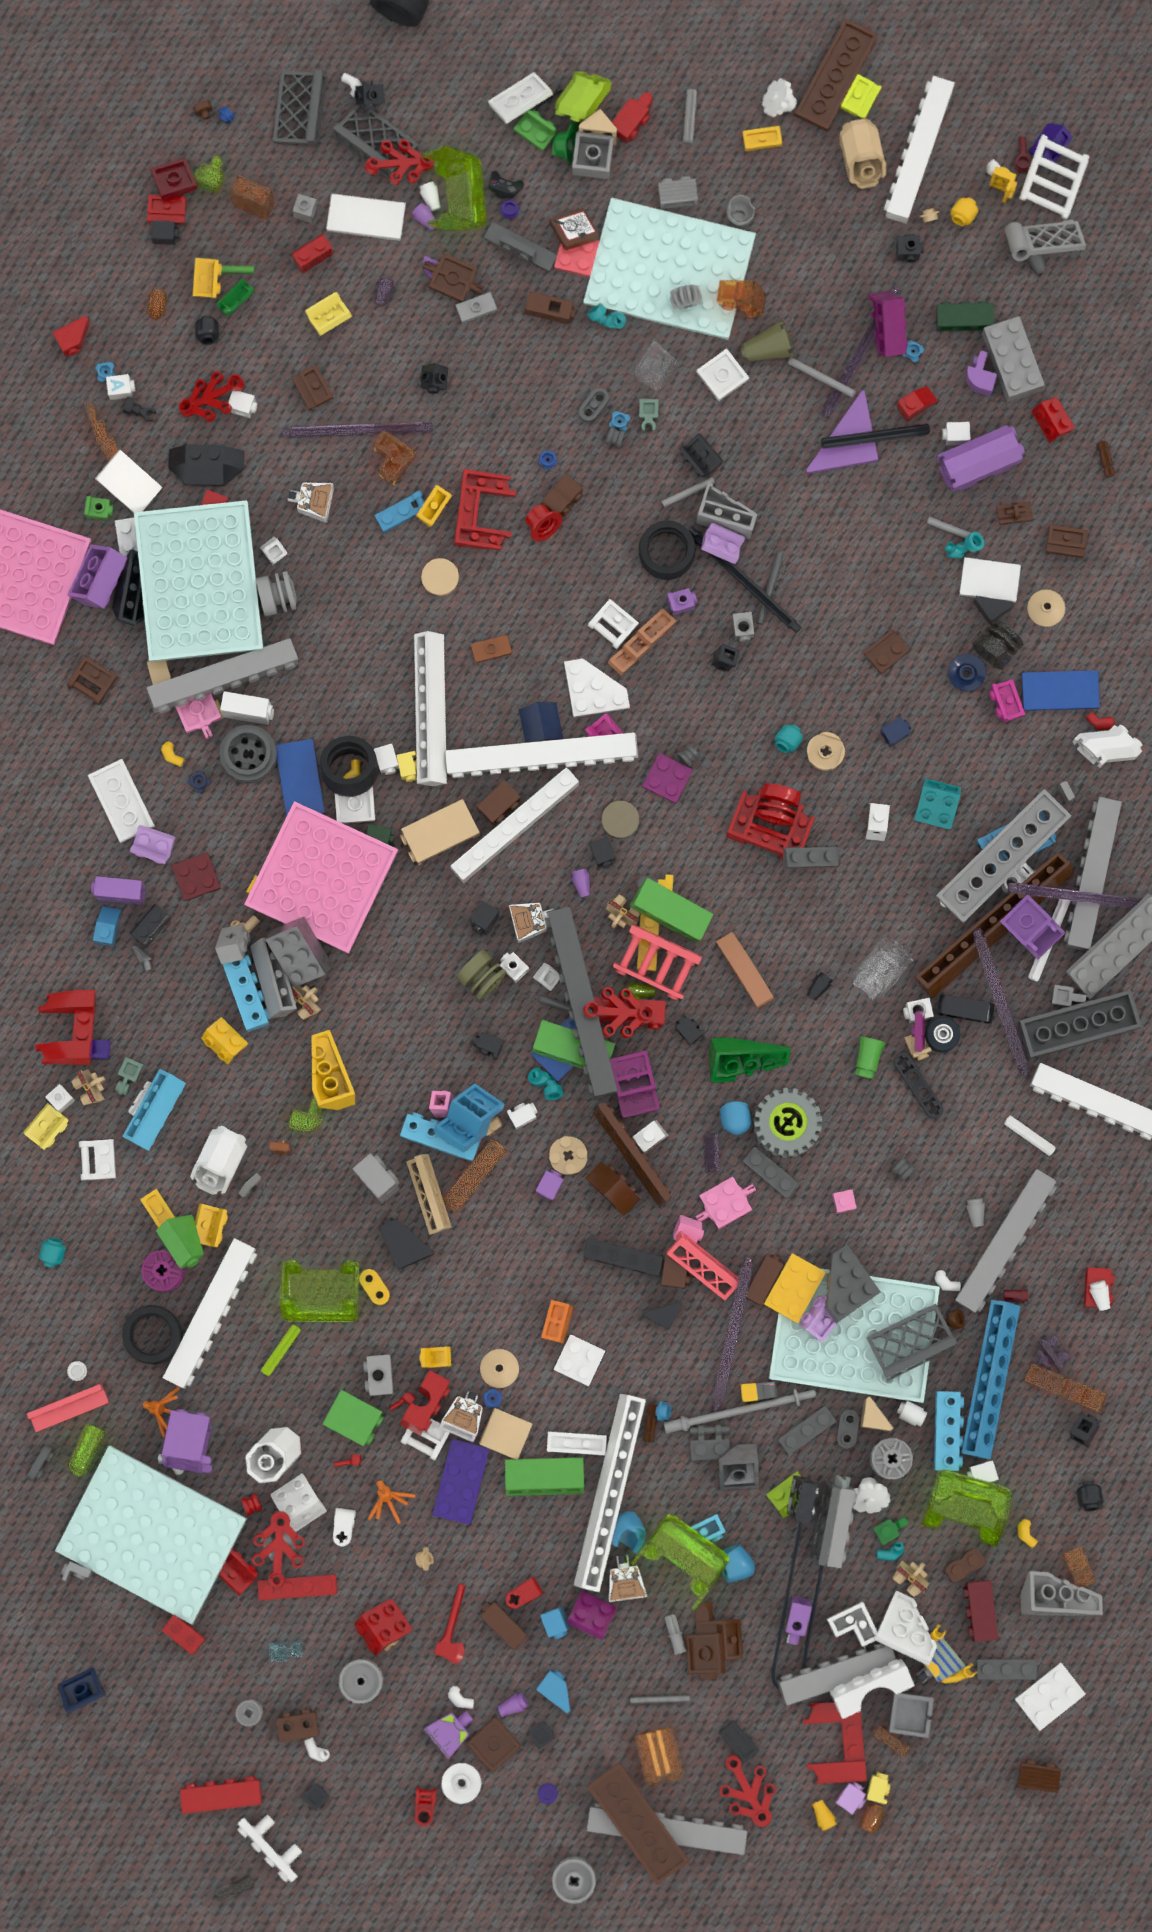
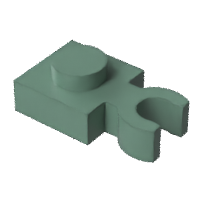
M640 399L639 419H645L641 426L642 432H645L646 425H651L652 432H655L656 424L653 419L658 420V399Z

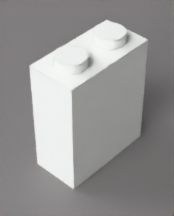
M223 692L220 711L224 718L265 725L269 724V720H273L274 709L269 699Z

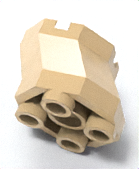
M869 119L845 123L842 127L843 130L840 132V146L843 152L848 179L860 189L876 186L879 183L880 177L882 176L883 179L886 175V162L882 152L878 129Z

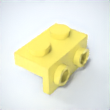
M337 292L305 310L310 323L320 336L352 317Z
M47 1103L23 1133L45 1150L52 1146L56 1135L66 1129L68 1119Z

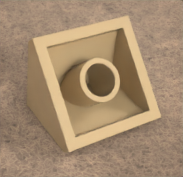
M601 109L579 125V132L614 136V145H616L617 129Z
M871 1397L864 1399L860 1427L891 1431L893 1427Z

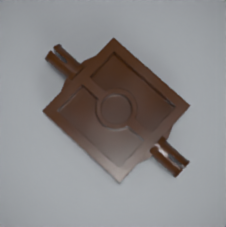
M443 253L436 266L425 261L422 267L432 272V279L428 288L461 303L470 290L481 294L484 288L474 283L477 267L446 253Z

